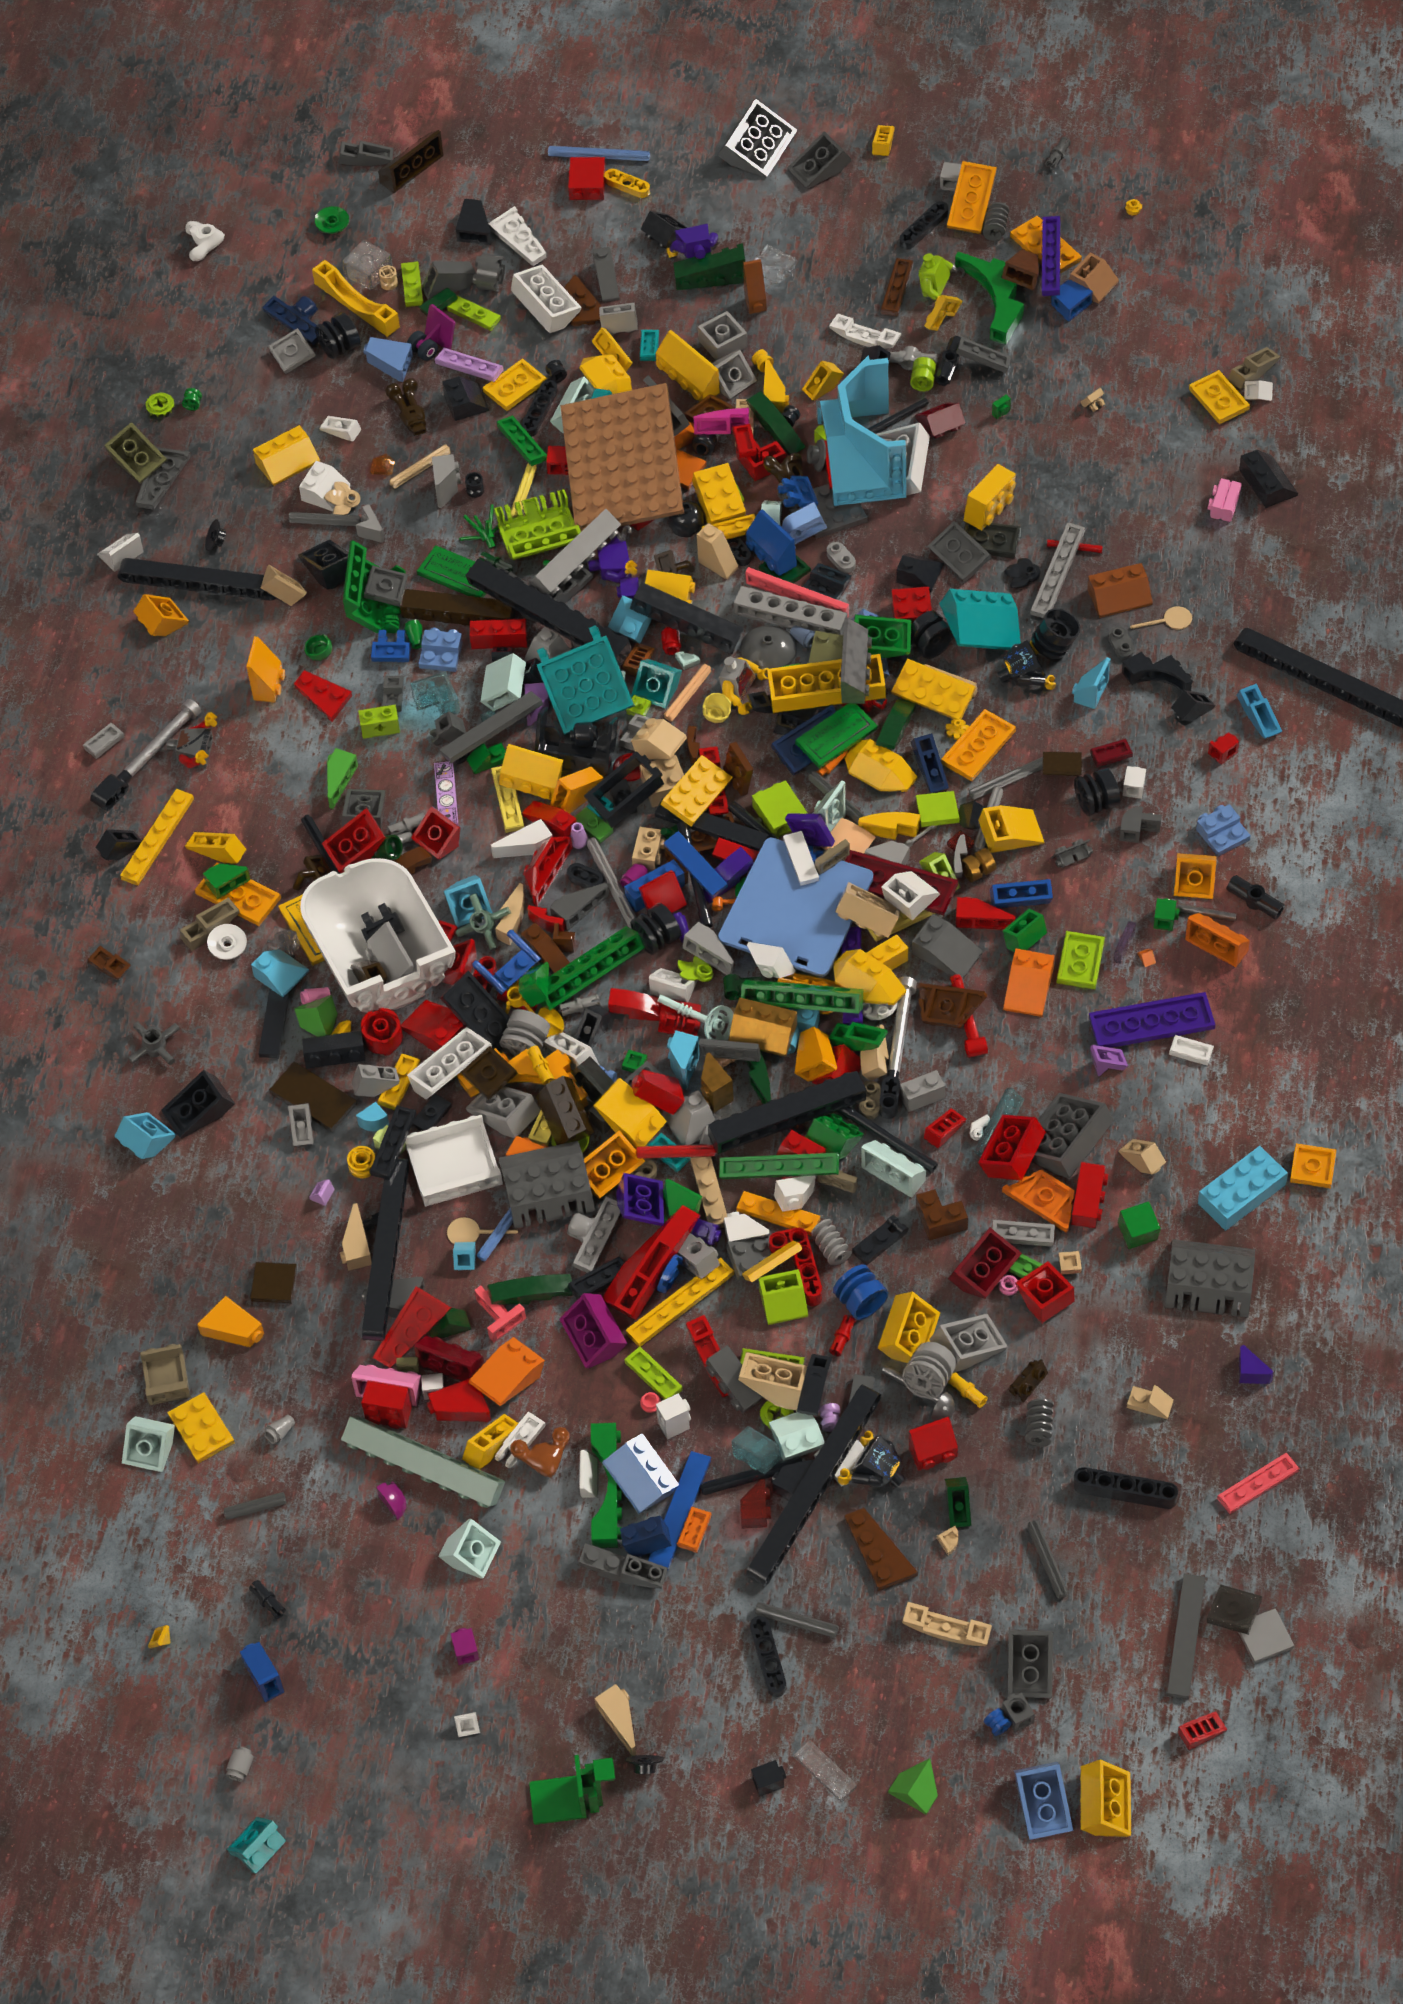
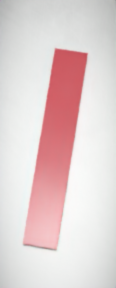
M750 567L745 571L746 584L779 596H786L790 599L805 601L818 606L821 605L833 610H840L847 613V618L849 617V604Z

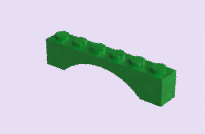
M591 1423L592 1453L603 1465L602 1462L617 1450V1443H621V1430H617L616 1423ZM603 1465L608 1478L607 1493L601 1508L591 1520L592 1545L598 1548H618V1540H622L620 1532L622 1527H618V1520H622V1507H618V1501H622V1490L618 1488V1484Z

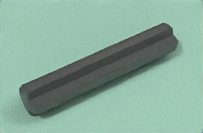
M284 1492L225 1507V1518L229 1520L286 1504V1497Z

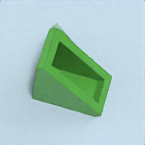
M332 995L294 1008L301 1028L317 1037L332 1034L338 1014Z
M930 1758L899 1773L888 1791L889 1794L926 1815L938 1797Z

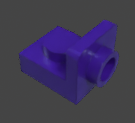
M698 1219L693 1227L692 1235L696 1238L700 1237L709 1245H715L716 1242L720 1241L722 1235L721 1225Z

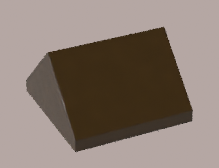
M1043 752L1042 775L1081 776L1082 752Z

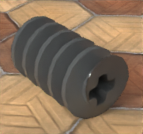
M995 202L988 206L983 228V235L986 239L999 241L1005 234L1009 207L1006 204Z
M1034 1399L1028 1402L1025 1440L1029 1444L1038 1447L1051 1444L1049 1438L1052 1437L1050 1432L1052 1425L1050 1423L1053 1422V1417L1051 1416L1053 1414V1401L1049 1399Z

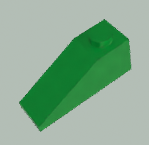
M544 962L530 969L519 979L518 991L530 1007L548 1000L549 963Z

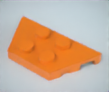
M1042 1169L1034 1172L1031 1176L1023 1177L1022 1181L1018 1180L1015 1184L1002 1187L1004 1194L1051 1224H1054L1065 1233L1068 1232L1075 1190Z

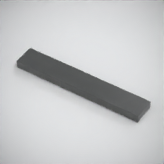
M530 691L441 748V755L450 763H453L542 706V699Z
M1185 1573L1183 1575L1167 1696L1189 1700L1205 1583L1204 1576Z

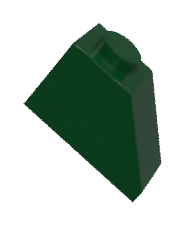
M966 1477L945 1479L950 1528L954 1526H972L969 1486Z

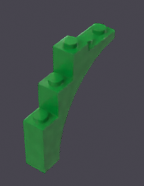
M957 252L955 268H963L965 273L976 279L992 298L995 307V317L990 326V340L1006 345L1024 316V303L1014 300L1017 284L1002 278L1005 261L993 258L991 262H987L983 259Z

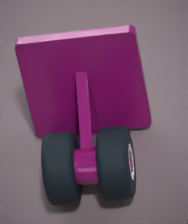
M431 304L429 305L425 334L422 331H416L411 334L407 343L412 345V352H418V356L422 360H431L437 353V344L451 350L456 323L439 308Z

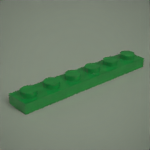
M838 1153L720 1158L719 1178L839 1175Z

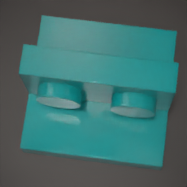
M256 1817L226 1850L232 1856L238 1857L252 1873L256 1874L286 1840L276 1830L278 1826L274 1821Z

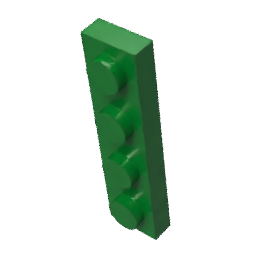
M513 415L497 421L499 430L530 466L547 461V454Z

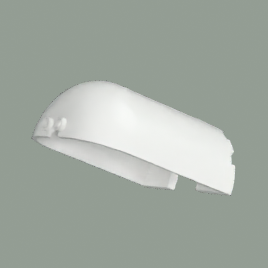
M367 859L346 866L345 872L342 874L332 871L312 882L301 898L302 917L352 1007H357L361 1012L365 1013L379 1010L378 1008L396 1010L425 996V991L428 988L437 986L445 978L444 973L447 968L452 967L456 951L413 877L403 866L387 859ZM385 903L392 913L396 912L404 927L405 931L397 934V937L414 965V973L387 984L383 983L380 975L359 983L350 967L352 964L368 960L365 953L367 943L361 931L366 926L361 915L368 912L374 918V921L377 922L383 919L378 906Z

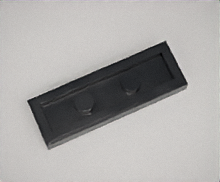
M617 1257L568 1283V1288L577 1300L584 1293L595 1294L610 1286L624 1262L620 1257Z

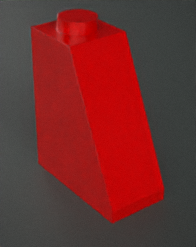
M642 1069L639 1075H636L632 1080L631 1086L635 1096L672 1115L676 1113L685 1101L679 1079L676 1077Z
M471 1378L428 1393L429 1402L426 1404L430 1415L434 1413L437 1421H491L490 1411L481 1391L469 1383Z

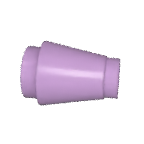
M574 823L570 833L572 846L576 849H582L587 844L588 836L581 823Z

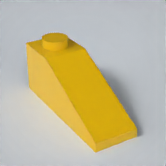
M765 360L763 394L774 404L780 413H783L785 406L789 405V395H786L785 386L771 362Z
M194 832L185 845L188 850L222 863L237 864L246 851V848L235 834Z
M503 1414L467 1441L462 1460L480 1470L492 1461L496 1453L503 1446L505 1439L519 1423Z

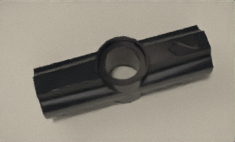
M959 336L951 337L946 350L942 353V361L935 376V381L939 385L946 386L950 384L954 372L958 369V362L961 356L956 354L958 343L961 339Z
M1237 875L1230 879L1226 890L1246 901L1250 909H1259L1273 919H1278L1285 908V904L1265 893V889L1261 885H1252Z

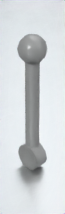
M937 825L929 826L913 839L907 840L905 845L911 847L916 840L931 829H936Z

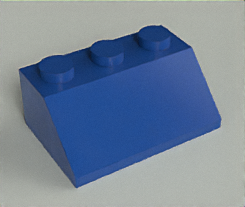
M763 509L760 510L746 531V546L757 555L759 560L766 562L771 571L780 576L797 566L795 542Z

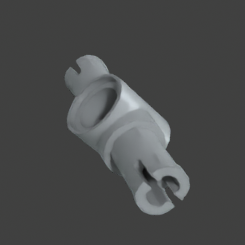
M907 346L903 351L890 352L889 363H898L906 370H912L914 360L919 357L931 358L937 365V354L921 353L914 346Z

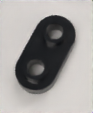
M573 863L567 868L569 881L583 888L603 884L602 874L580 863Z

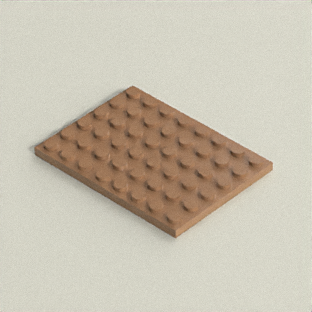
M666 383L560 405L574 524L579 525L581 532L605 509L621 523L619 527L684 513L669 393Z

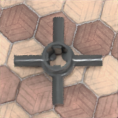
M139 1022L134 1023L133 1028L142 1036V1047L128 1057L129 1061L133 1064L142 1056L148 1054L152 1057L161 1056L169 1065H172L175 1059L165 1050L166 1039L180 1030L179 1026L175 1023L161 1033L157 1028L145 1029Z

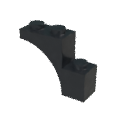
M1140 652L1122 662V674L1131 685L1144 681H1160L1176 687L1182 693L1184 690L1191 691L1193 680L1191 675L1182 669L1180 662L1175 660L1172 655L1152 664L1150 658Z

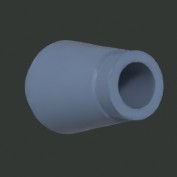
M797 625L793 626L790 634L803 647L811 648L815 632Z

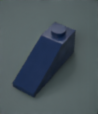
M933 734L914 738L911 741V746L930 794L948 789L949 786Z

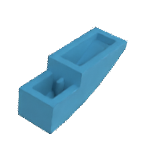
M1257 683L1239 690L1236 696L1261 736L1267 739L1282 733V729L1267 698H1263Z

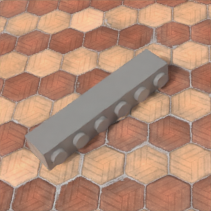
M605 509L529 583L542 594L547 593L553 596L560 589L558 585L561 582L565 584L572 578L571 572L577 573L584 566L582 564L584 560L588 562L596 555L593 552L595 549L600 551L607 544L605 540L608 537L612 539L618 533L617 528L621 523Z

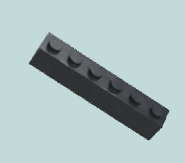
M641 582L630 606V609L637 613L643 614L729 654H733L744 629L737 624Z

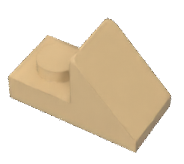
M1154 1385L1152 1391L1133 1386L1127 1408L1168 1420L1173 1399L1156 1385Z

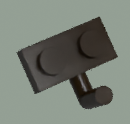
M672 550L654 555L658 571L679 574L678 571L685 568L689 572L695 571V566L688 560L676 564Z
M322 855L306 856L303 863L307 870L298 873L293 889L300 890L305 878L312 877L315 881L332 872Z

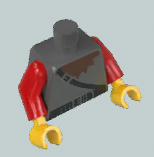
M209 712L206 714L205 720L200 724L180 730L178 740H167V750H174L177 761L189 769L196 766L206 768L213 743L210 727L217 725V721H215L217 716Z

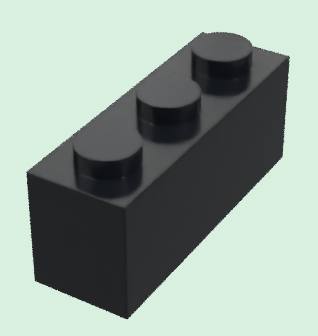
M361 1031L302 1039L306 1069L365 1061V1049Z

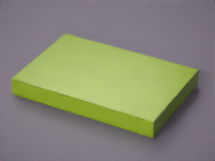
M1066 931L1056 983L1096 990L1105 937Z

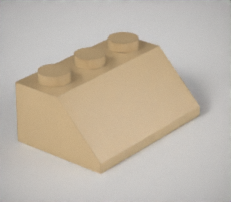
M850 882L847 883L835 911L840 918L844 920L851 919L860 928L866 929L867 927L873 930L875 935L882 938L884 936L889 938L900 914V911L888 901Z

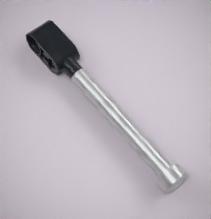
M187 699L181 705L182 711L118 776L110 774L98 785L91 794V802L106 811L112 809L127 793L129 788L127 782L190 718L195 719L201 713L199 705L195 701Z
M900 977L898 979L907 993L898 1001L887 1077L882 1081L879 1107L880 1115L885 1119L894 1118L898 1112L900 1099L899 1074L911 995L915 994L917 981L911 977Z

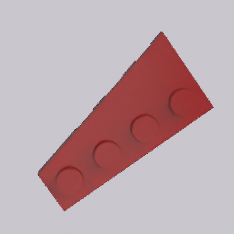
M416 1286L386 1334L385 1340L382 1341L372 1358L392 1368L396 1364V1358H402L452 1307Z

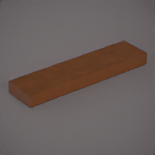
M896 258L881 307V314L898 317L914 265L913 260Z

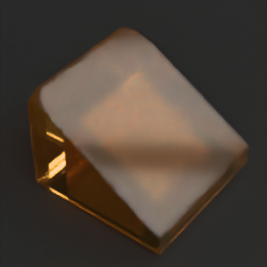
M387 453L373 458L370 473L392 475L394 460Z

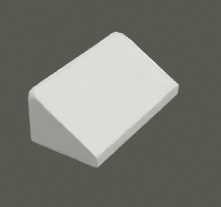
M585 1450L580 1451V1496L582 1498L597 1497L598 1461L596 1457Z

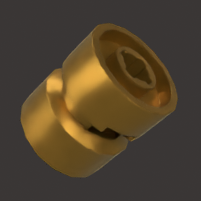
M986 848L975 852L974 856L970 855L961 860L963 873L970 882H974L982 878L983 874L988 875L997 869L992 854Z

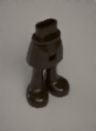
M409 378L403 382L402 390L410 406H406L398 384L392 383L388 385L385 392L389 399L397 403L401 411L399 417L403 424L414 436H418L427 432L424 408L418 405L415 399L418 383L414 378Z

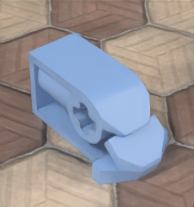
M814 502L788 515L783 520L781 526L794 539L795 544L827 528Z

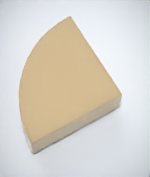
M956 1526L937 1535V1540L947 1555H950L958 1544V1530Z

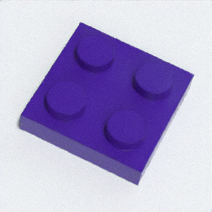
M788 813L785 817L792 833L802 831L807 846H833L835 840L820 814Z

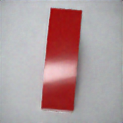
M617 988L610 989L609 1012L628 1014L629 1019L659 1021L662 1003L658 1002V998L636 991Z

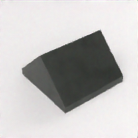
M591 1056L572 1072L577 1081L575 1083L579 1087L582 1086L594 1104L614 1083Z

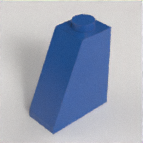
M260 1642L245 1646L240 1651L242 1661L264 1702L284 1693L280 1676Z

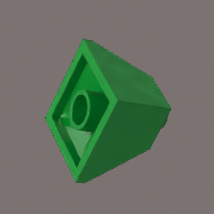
M667 1178L663 1189L664 1223L682 1205L699 1214L702 1196Z

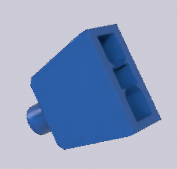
M1067 280L1060 285V295L1051 297V304L1067 321H1071L1092 304L1093 291L1072 280Z

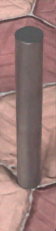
M1179 903L1177 909H1180L1179 912L1200 913L1204 916L1218 919L1236 920L1235 913Z

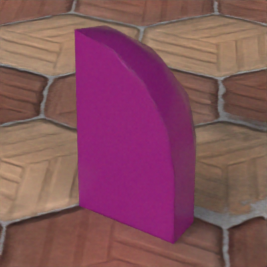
M393 1481L390 1485L382 1483L376 1487L378 1496L396 1519L399 1520L406 1510V1498Z

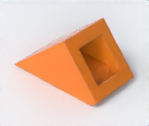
M1145 949L1137 952L1145 967L1156 964L1153 950Z

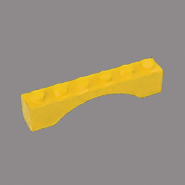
M324 260L312 269L315 285L386 337L400 328L398 313L386 304H378L362 296L345 280L338 269Z

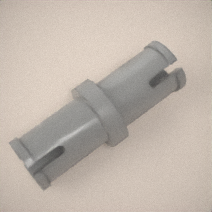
M422 812L408 819L407 817L403 818V821L387 826L389 834L399 835L404 832H412V829L417 828L425 817L424 813Z
M598 994L582 999L579 997L575 1001L559 1004L561 1010L569 1008L568 1010L561 1011L562 1016L564 1017L576 1012L584 1013L585 1008L593 1005L601 1006L600 1001L592 1003V1001L599 1000Z

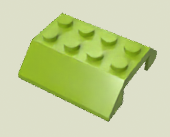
M564 489L556 491L559 505L555 493H550V500L553 506L551 508H547L543 495L539 496L542 510H540L537 497L521 501L524 515L519 501L515 502V510L518 517L512 518L508 504L504 505L506 520L502 507L494 508L498 529L510 559L515 560L566 546L581 533L579 525L574 524V519L568 507V497Z

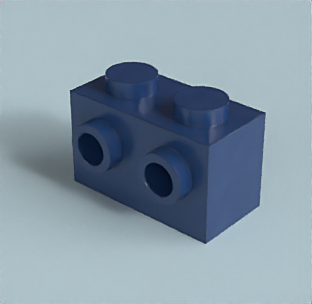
M660 1515L620 1528L622 1544L629 1555L639 1557L672 1546L669 1528Z

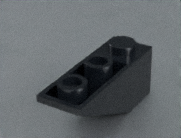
M811 1355L797 1408L798 1413L818 1416L831 1379L833 1357Z

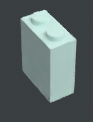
M512 653L486 665L480 702L492 711H495L521 698L526 662Z

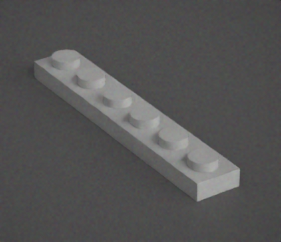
M1067 522L1031 608V615L1043 618L1048 610L1053 609L1085 533V527Z

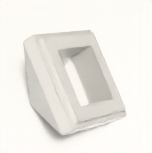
M476 1712L454 1716L458 1737L480 1733Z

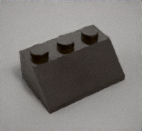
M561 1076L551 1081L536 1096L556 1145L580 1141L595 1133L571 1078Z

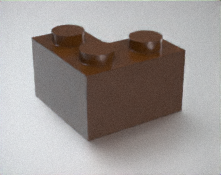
M936 1189L916 1194V1209L929 1241L968 1230V1216L962 1200L942 1206Z

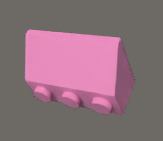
M359 1365L353 1372L351 1378L356 1397L363 1398L367 1380L408 1387L412 1406L417 1407L422 1389L421 1375L412 1371L406 1373L393 1368H377L374 1365Z

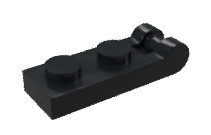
M891 1215L884 1224L852 1248V1253L867 1266L902 1238L909 1228L905 1224L898 1222L899 1219L895 1215ZM892 1228L896 1230L893 1234L889 1231Z

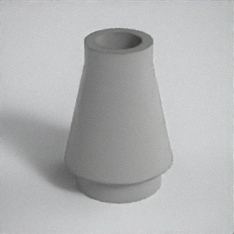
M286 1415L266 1426L264 1431L266 1439L272 1444L280 1443L291 1427L295 1425V1421L290 1415Z

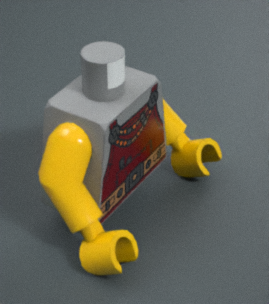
M727 657L724 660L725 666L719 675L722 694L729 698L733 706L738 707L740 715L749 714V710L753 709L749 702L742 704V701L756 677L755 673H757L759 680H767L768 677L765 674H767V669L769 668L759 669L758 665L742 657Z

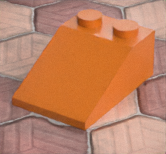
M1015 948L1003 1010L1043 1017L1054 969L1055 955Z
M512 1337L493 1353L471 1377L469 1383L501 1406L540 1378L545 1360L519 1340Z

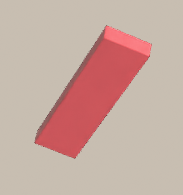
M1286 1452L1219 1494L1217 1499L1226 1511L1232 1514L1298 1473L1299 1467Z

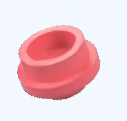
M648 1392L640 1400L641 1408L647 1413H654L657 1411L656 1404L661 1402V1398L653 1392Z

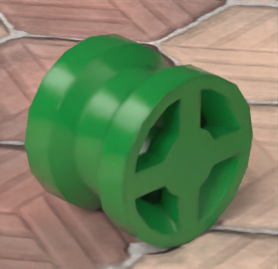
M195 388L186 389L182 406L191 411L199 409L202 393Z

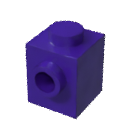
M638 577L620 579V586L617 587V597L621 598L623 595L633 600L639 588Z

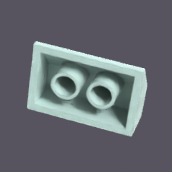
M585 377L570 383L550 420L562 433L564 431L560 405L588 400L593 395L595 388Z
M874 1140L861 1147V1168L912 1198L926 1181V1170L920 1164H914L903 1154L891 1150L888 1145Z

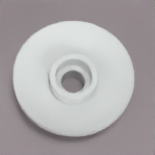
M223 924L210 932L207 944L209 951L215 957L230 960L244 952L247 939L243 930L238 926ZM226 943H230V944H231V945L228 946V947L224 946Z

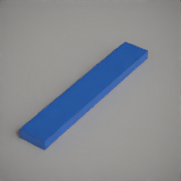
M694 1451L690 1452L678 1483L679 1486L676 1488L664 1519L665 1524L669 1528L672 1546L651 1552L648 1559L650 1562L667 1567V1571L677 1550V1542L691 1506H694L701 1483H703L711 1462L710 1456Z

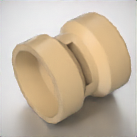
M386 265L379 270L380 284L385 290H393L398 286L397 272L393 266Z

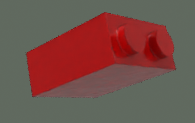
M570 157L569 200H604L605 157Z

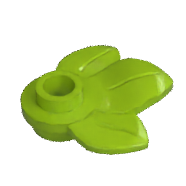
M694 956L693 962L681 960L677 962L678 968L681 971L680 976L686 980L708 982L713 978L711 966Z

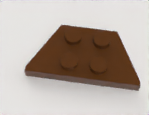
M574 275L565 285L564 289L582 308L571 320L570 324L572 326L594 325L595 321H600L599 307L602 306L580 279Z
M917 983V989L920 994L919 1005L922 1009L921 1018L925 1024L961 1028L988 995L985 991Z

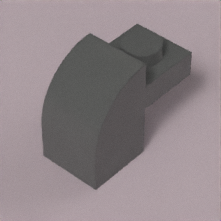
M1141 806L1129 809L1122 817L1119 841L1139 843L1140 830L1160 832L1162 815L1142 813L1143 807Z

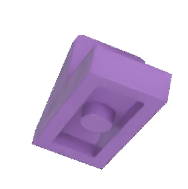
M1096 1045L1090 1046L1092 1062L1098 1076H1101L1108 1068L1124 1070L1128 1067L1121 1049Z

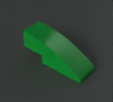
M852 1022L851 1025L837 1023L829 1039L833 1047L845 1044L852 1051H865L879 1048L888 1031Z

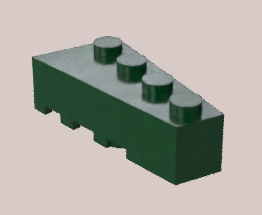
M743 243L737 244V247L733 249L723 248L721 249L722 252L706 253L702 259L692 257L674 262L676 290L744 283L743 262H745Z

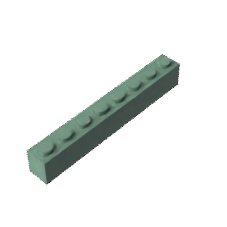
M358 1415L349 1417L341 1438L352 1449L358 1450L360 1448L365 1451L367 1456L373 1458L378 1456L384 1459L383 1462L390 1466L398 1465L402 1467V1471L412 1475L416 1473L421 1476L420 1479L429 1483L434 1481L440 1484L439 1487L446 1491L454 1490L458 1492L459 1497L467 1500L472 1498L477 1501V1505L484 1508L497 1505L505 1481Z

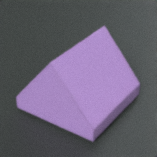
M327 1179L317 1182L309 1199L326 1206L335 1190L331 1181Z

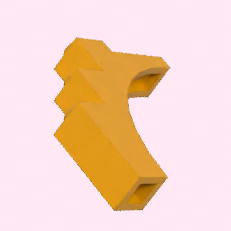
M496 1048L494 1049L517 1070L518 1074L508 1083L531 1082L542 1084L538 1073L533 1069V1063L527 1054L528 1049H525L511 1060L508 1059L504 1052L500 1054ZM557 1049L544 1058L548 1061L549 1070L554 1079L561 1076L571 1078L583 1107H586L588 1105L586 1099L588 1094L582 1086L578 1087L575 1084L577 1081L571 1073L570 1064L572 1062L565 1053L562 1055ZM461 1073L457 1075L460 1085L471 1098L480 1093Z

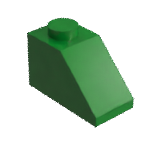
M219 863L203 873L205 884L217 899L250 881L249 871L246 866Z

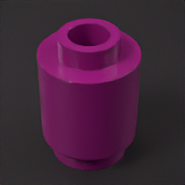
M633 864L622 875L620 880L621 886L624 888L625 885L648 873L647 868L642 864Z

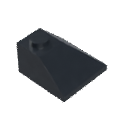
M907 553L902 556L897 567L896 583L913 588L929 587V591L932 593L944 563Z

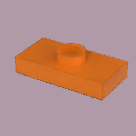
M691 1506L678 1539L677 1547L698 1553L712 1513Z

